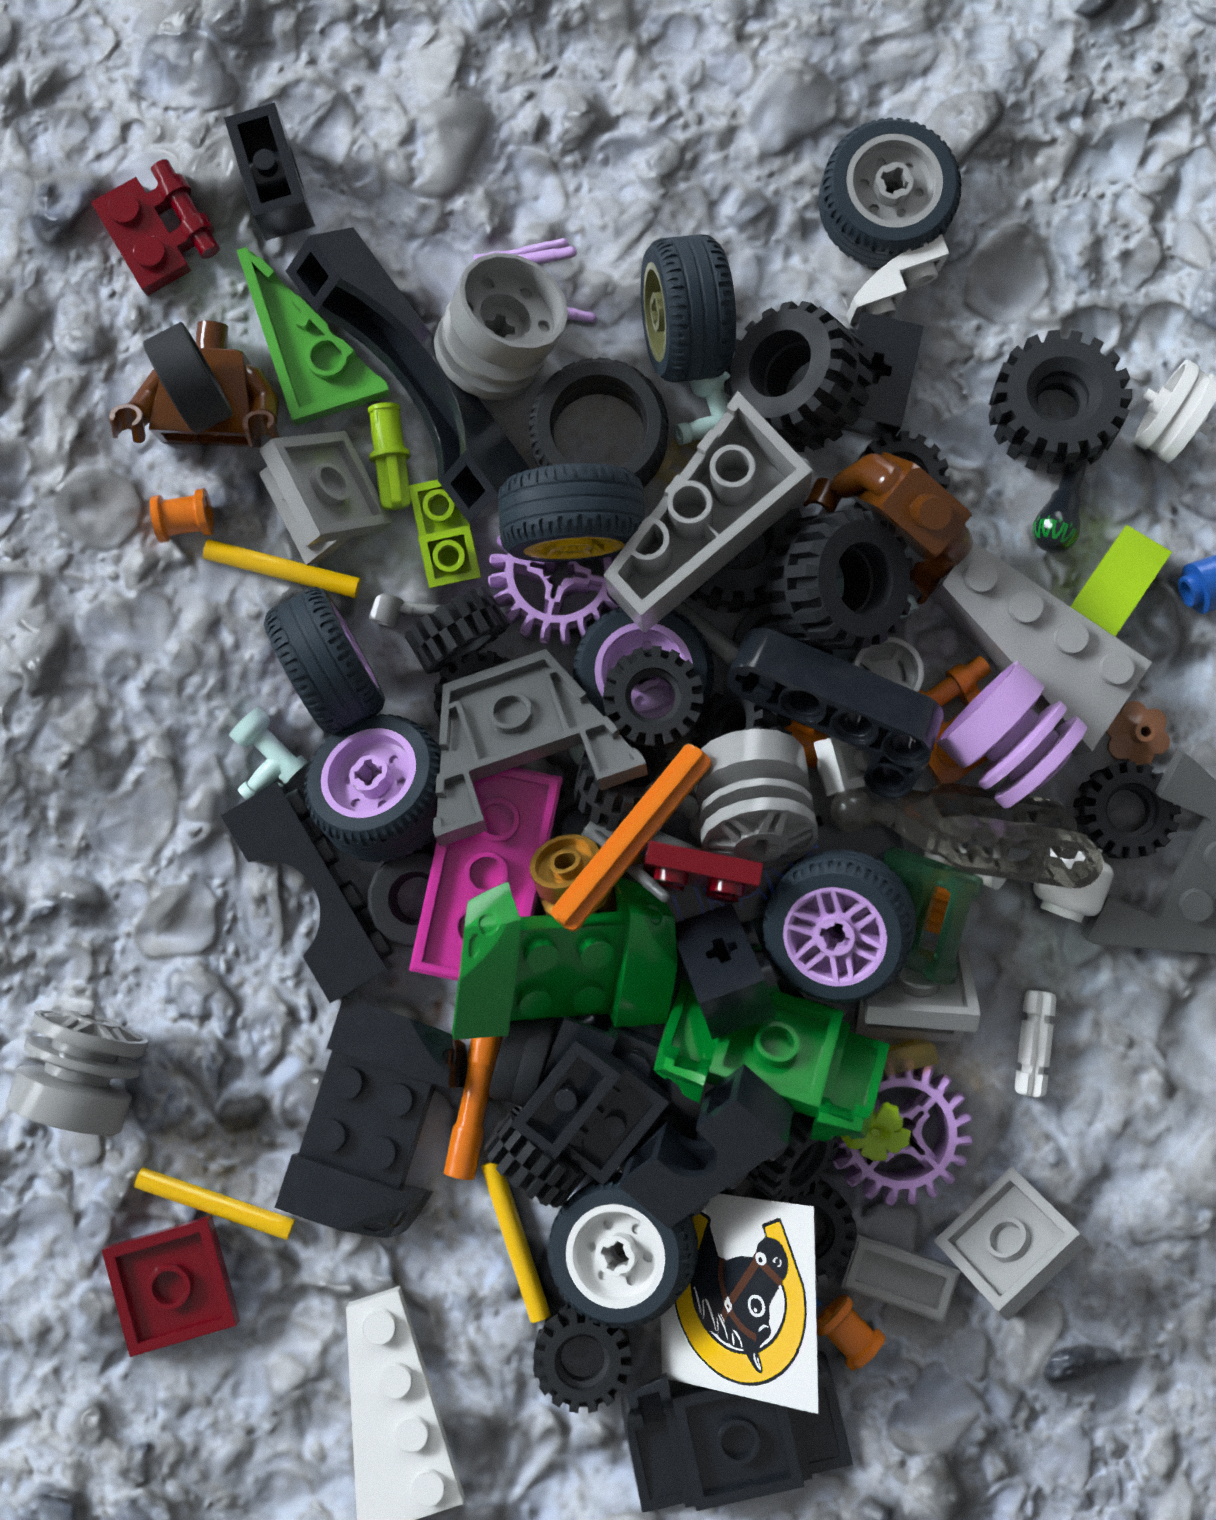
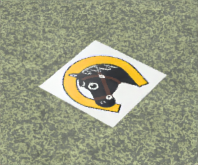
M717 1194L710 1199L701 1213L692 1217L698 1237V1259L692 1280L680 1298L661 1316L662 1374L667 1372L668 1379L819 1414L814 1206Z

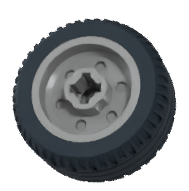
M890 117L887 119L881 118L878 121L872 120L848 133L831 153L820 184L818 196L819 213L824 229L828 232V237L835 246L838 245L839 250L845 253L847 257L851 256L854 261H858L863 265L867 263L870 267L882 268L901 253L907 252L908 249L911 248V251L924 247V243L927 242L929 244L938 238L939 235L942 234L944 237L960 203L962 191L961 174L954 154H951V148L947 146L944 140L941 141V136L936 135L932 129L928 130L925 125H920L916 121L912 123L909 119L897 118L893 120Z

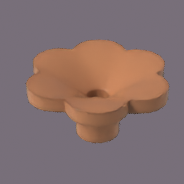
M1139 701L1125 703L1120 713L1117 714L1105 732L1110 737L1107 745L1109 754L1117 760L1127 759L1129 762H1136V765L1145 763L1149 765L1154 755L1164 753L1170 745V738L1164 731L1167 723L1164 713L1156 708L1147 709ZM1141 729L1145 731L1144 736L1141 734Z

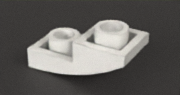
M939 235L938 238L929 244L925 242L924 247L911 251V248L908 249L907 252L901 253L879 269L854 296L846 314L849 324L856 323L861 312L890 318L896 313V308L899 307L907 291L905 284L908 285V288H917L936 279L949 255L943 235Z

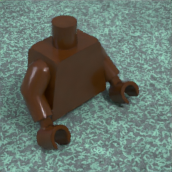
M206 320L197 323L196 344L233 411L232 417L195 435L179 414L153 369L128 404L118 405L110 411L109 419L113 438L117 439L123 430L131 429L133 442L135 443L145 441V426L149 423V430L162 443L261 448V436L269 435L270 439L280 438L276 427L279 399L262 369L252 365L243 351L227 349L229 327L221 322Z
M883 452L881 455L868 454L834 475L833 480L823 477L817 478L810 489V494L807 495L803 502L804 507L812 503L821 505L822 509L819 514L835 512L842 497H852L867 511L871 510L880 514V521L889 520L896 527L895 535L897 537L903 536L906 544L921 558L925 559L924 562L915 563L913 565L914 569L909 571L910 580L915 581L914 587L921 592V595L916 600L917 604L925 603L940 583L941 578H944L955 565H958L972 549L973 538L965 525L972 516V513L921 467L886 452Z

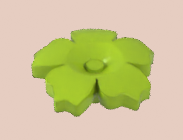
M885 1102L877 1113L874 1111L866 1138L851 1140L850 1136H841L848 1148H861L862 1156L872 1161H886L888 1151L898 1153L902 1148L909 1145L911 1131L902 1128L903 1118L899 1115V1107Z

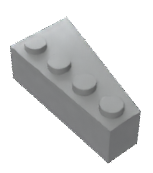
M738 391L726 406V412L714 429H710L699 443L697 452L680 475L677 474L666 488L664 491L665 496L649 517H645L638 530L632 535L604 574L609 595L644 634L810 494L813 470Z
M974 541L969 554L958 565H955L944 578H941L940 583L930 595L975 646L979 645L997 665L995 668L999 673L1018 660L1044 685L1045 688L1041 696L1032 707L1037 714L1058 701L1066 705L1067 710L1054 727V730L1074 716H1077L1087 725L1088 729L1083 738L1072 751L1074 756L1094 750L1152 664L1150 660Z

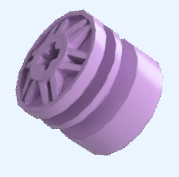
M1018 660L1001 672L964 708L946 728L936 743L962 769L977 762L985 755L990 760V763L979 779V785L984 790L992 787L1007 776L995 794V800L1004 809L1013 806L1031 792L1037 791L1056 775L1069 760L1073 749L1088 729L1087 725L1077 716L1068 719L1055 730L1053 729L1067 710L1066 705L1061 701L1046 707L1037 714L1032 707L1041 696L1045 687Z

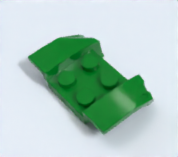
M620 878L615 884L617 911L591 913L577 931L572 932L561 926L552 915L520 917L511 894L509 882L491 888L467 902L452 1028L453 1040L508 1036L510 1021L609 1014L614 1027L666 1024L677 971L675 920L666 902L660 901L641 884Z
M683 979L681 980L655 1061L654 1071L664 1080L669 1078L680 1087L683 1095L700 1103L705 1083L716 1086L745 1064L794 1107L793 1111L814 1117L810 1139L829 1141L837 1136H850L851 1140L867 1137L877 1103L890 1044L849 1032L851 1024L842 1021L844 1014L842 1010L781 991L770 994L776 1017L712 1040L691 983Z

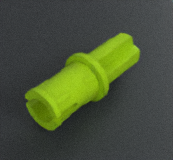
M393 402L377 403L368 407L373 452L369 454V460L376 467L381 507L387 510H400L409 507L411 504L406 460L410 459L411 452L404 446L400 415L401 405Z

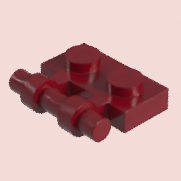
M167 159L157 161L151 167V172L158 182L156 189L146 193L137 177H134L91 202L146 296L192 271L182 253L196 247L200 256L203 259H208L215 256L220 250L212 235L214 227L205 213H199L190 198L191 187L182 174L175 172ZM173 208L181 224L179 228L169 233L159 215Z

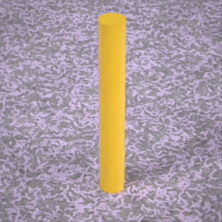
M211 539L206 541L203 549V559L309 587L325 589L326 591L352 598H357L361 586V578Z
M490 1161L485 1162L480 1166L530 1322L535 1323L545 1320L551 1316L507 1176L499 1174L496 1170L497 1164Z
M144 1167L141 1168L135 1181L134 1188L287 1241L294 1228L295 1219Z

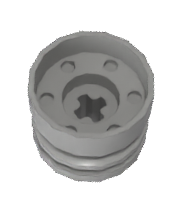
M494 252L477 257L464 269L453 293L452 300L447 305L445 313L439 322L433 340L436 359L446 376L462 390L483 399L507 400L522 395L536 380L539 371L546 362L547 356L552 352L565 329L568 309L563 291L554 277L540 265L517 254Z
M748 729L730 732L711 740L701 748L711 760L710 768L694 786L697 804L700 807L698 820L701 829L700 837L703 851L763 863V869H769L793 862L813 848L819 837L813 799L809 793L810 782L804 746L794 736L777 730Z
M54 1010L35 1011L31 1027L47 1037L26 1038L24 1048L25 1051L45 1061V1065H23L17 1067L6 1100L7 1108L17 1115L34 1122L67 1131L100 1136L120 1133L132 1097L128 1091L112 1083L111 1078L133 1079L139 1076L140 1065L127 1057L144 1056L149 1044L147 1037L123 1027L114 1020L91 1013Z

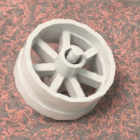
M1185 360L1164 387H1161L1157 392L1148 388L1142 396L1150 401L1147 407L1148 411L1142 419L1132 442L1145 450L1147 448L1155 452V456L1169 463L1176 458L1198 431L1208 435L1213 426L1205 421L1216 401V376L1211 373L1206 374L1200 370V366L1190 360Z

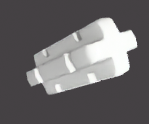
M1029 990L1024 996L1023 1012L1027 1013V1020H1022L1017 1062L1022 1064L1021 1070H1016L1015 1090L1021 1095L1044 1097L1047 1093L1048 1075L1044 1074V1067L1050 1066L1054 1024H1050L1049 1020L1050 1016H1055L1057 1001L1055 994L1051 992Z

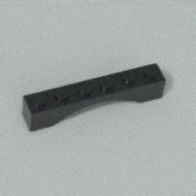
M354 227L309 235L285 270L315 313L338 325L364 344L387 366L406 389L418 408L431 436L437 459L438 481L468 523H473L499 512L497 498L499 488L511 476L531 470L480 399L462 390L446 376L436 359L434 336Z

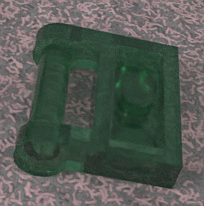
M892 846L886 851L883 863L889 866V869L893 870L900 877L903 885L906 886L912 898L916 914L915 937L904 967L923 973L926 978L933 982L945 985L954 984L960 966L955 960L972 900L979 898L983 879L974 873ZM940 886L951 894L936 949L933 952L922 948L937 889Z

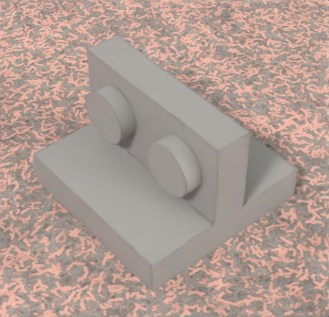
M346 431L273 438L260 449L267 467L259 474L306 565L320 563L352 537L381 532L393 522L387 510L381 507L379 494Z
M914 940L908 960L896 980L875 996L857 1001L854 1014L855 1033L867 1036L962 1043L965 1031L977 1032L981 1014L968 945L964 943Z
M1012 1166L934 1240L1007 1322L1089 1244L1082 1234Z

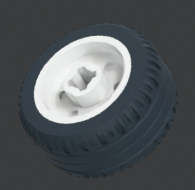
M623 1172L613 1173L604 1185L594 1180L575 1192L558 1211L553 1221L548 1241L549 1268L552 1269V1278L556 1287H559V1292L564 1297V1300L571 1303V1307L580 1315H585L586 1319L612 1328L641 1326L654 1321L667 1312L687 1289L694 1275L698 1259V1237L692 1217L686 1216L668 1229L619 1187Z

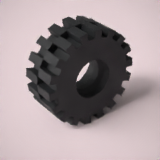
M1060 329L1050 330L1043 343H1041L1038 334L1027 338L1023 350L1017 345L1010 352L1007 362H1003L991 393L989 405H992L988 417L990 426L998 424L994 433V438L998 445L1007 440L1010 442L1006 454L1014 461L1020 454L1028 457L1025 467L1036 471L1039 462L1048 464L1047 474H1058L1063 464L1067 463L1069 473L1081 470L1086 459L1090 465L1099 460L1104 450L1108 451L1130 411L1127 408L1132 401V389H1125L1130 376L1127 368L1119 371L1115 370L1121 358L1114 350L1106 356L1103 355L1100 350L1104 342L1096 337L1088 345L1080 342L1083 332L1071 330L1068 339H1061ZM1046 390L1064 391L1076 400L1078 413L1069 420L1051 418L1039 408L1038 397Z

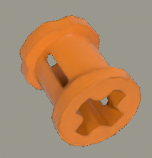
M205 488L196 489L194 495L172 499H164L161 495L150 497L152 526L155 536L160 543L169 542L171 536L192 532H202L204 536L214 535V513L211 500Z
M843 1294L833 1300L816 1318L817 1335H826L846 1357L845 1365L853 1371L862 1368L878 1353L885 1342L886 1336L879 1328L872 1330L852 1308L853 1300L847 1294Z

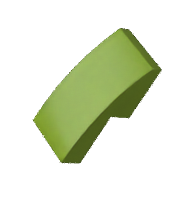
M438 479L408 485L429 588L481 578L471 524L465 519Z
M1126 524L1070 607L1115 637L1172 551Z

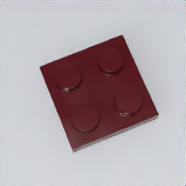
M650 840L643 864V870L665 890L684 892V887H687V884L707 888L705 897L729 903H738L739 898L752 894L760 885L763 863Z
M212 1215L114 1243L102 1249L130 1357L234 1327L240 1322Z

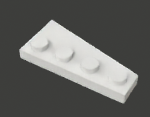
M401 1286L349 1302L346 1307L357 1520H416L462 1505L465 1495Z

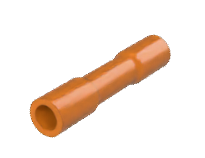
M503 1036L472 1038L470 1041L467 1055L468 1068L458 1117L452 1128L443 1174L449 1177L475 1180L484 1137L483 1124L489 1100V1088Z

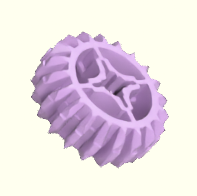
M499 535V537L497 538V544L500 546L502 550L506 551L502 546ZM510 553L508 555H490V565L496 569L504 570V572L488 576L489 586L493 588H506L494 596L495 601L499 607L513 604L504 615L510 625L516 623L522 617L525 618L520 628V635L522 637L528 638L532 635L536 626L540 627L541 645H549L552 631H560L561 645L568 647L571 643L570 630L578 629L582 639L589 629L587 624L591 621L594 623L603 615L601 613L603 610L610 612L620 607L609 595L605 577L591 574V569L580 566L576 561L566 562L568 575L575 574V576H573V579H563L561 586L557 588L556 597L554 598L551 575L544 577V574L556 572L558 565H561L562 562L528 561L513 557ZM618 555L599 559L604 574ZM516 574L528 576L529 581L538 583L545 589L543 612L533 608L520 595L516 586ZM589 591L599 592L594 600L585 608L572 614L559 615L562 605L569 595L574 593L588 594Z
M901 1056L898 1067L903 1071L894 1072L893 1064L890 1058L887 1057L879 1092L899 1086L912 1087L922 1091L914 1100L908 1098L903 1104L898 1106L899 1115L903 1119L904 1117L907 1118L903 1127L911 1131L910 1139L915 1143V1147L909 1144L898 1153L888 1151V1158L885 1162L887 1163L897 1154L906 1153L914 1156L920 1164L901 1172L882 1171L875 1168L880 1161H872L861 1156L859 1149L848 1148L842 1138L836 1143L840 1145L838 1149L844 1148V1150L836 1154L832 1159L836 1169H844L851 1166L845 1176V1181L851 1187L858 1185L865 1179L862 1191L865 1197L873 1199L883 1186V1200L888 1205L895 1204L898 1199L899 1189H902L903 1196L910 1205L917 1203V1187L920 1186L929 1197H936L938 1191L933 1183L935 1178L939 1176L949 1185L955 1181L953 1174L946 1170L950 1161L957 1166L964 1167L966 1165L967 1159L955 1151L956 1145L968 1146L972 1144V1137L970 1135L957 1131V1127L965 1126L972 1121L971 1115L964 1111H952L965 1100L963 1094L959 1091H953L944 1095L950 1086L951 1078L941 1074L931 1081L934 1067L925 1061L920 1064L922 1066H919L913 1075V1061L908 1056ZM878 1099L875 1107L876 1113L883 1105ZM934 1106L938 1117L939 1129L935 1146L931 1151L923 1140L922 1128L930 1117L927 1111Z

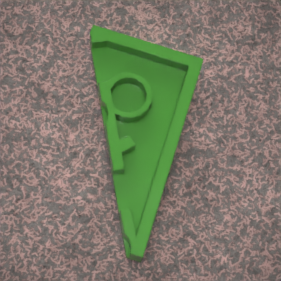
M247 247L237 250L283 395L295 426L391 396L386 381L380 375L377 376L299 295H296L288 288L261 257H257L252 251L249 252Z

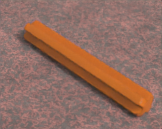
M691 744L685 745L552 907L550 914L561 926L575 932L591 915L646 847L649 840L655 836L710 768L711 760L704 751Z

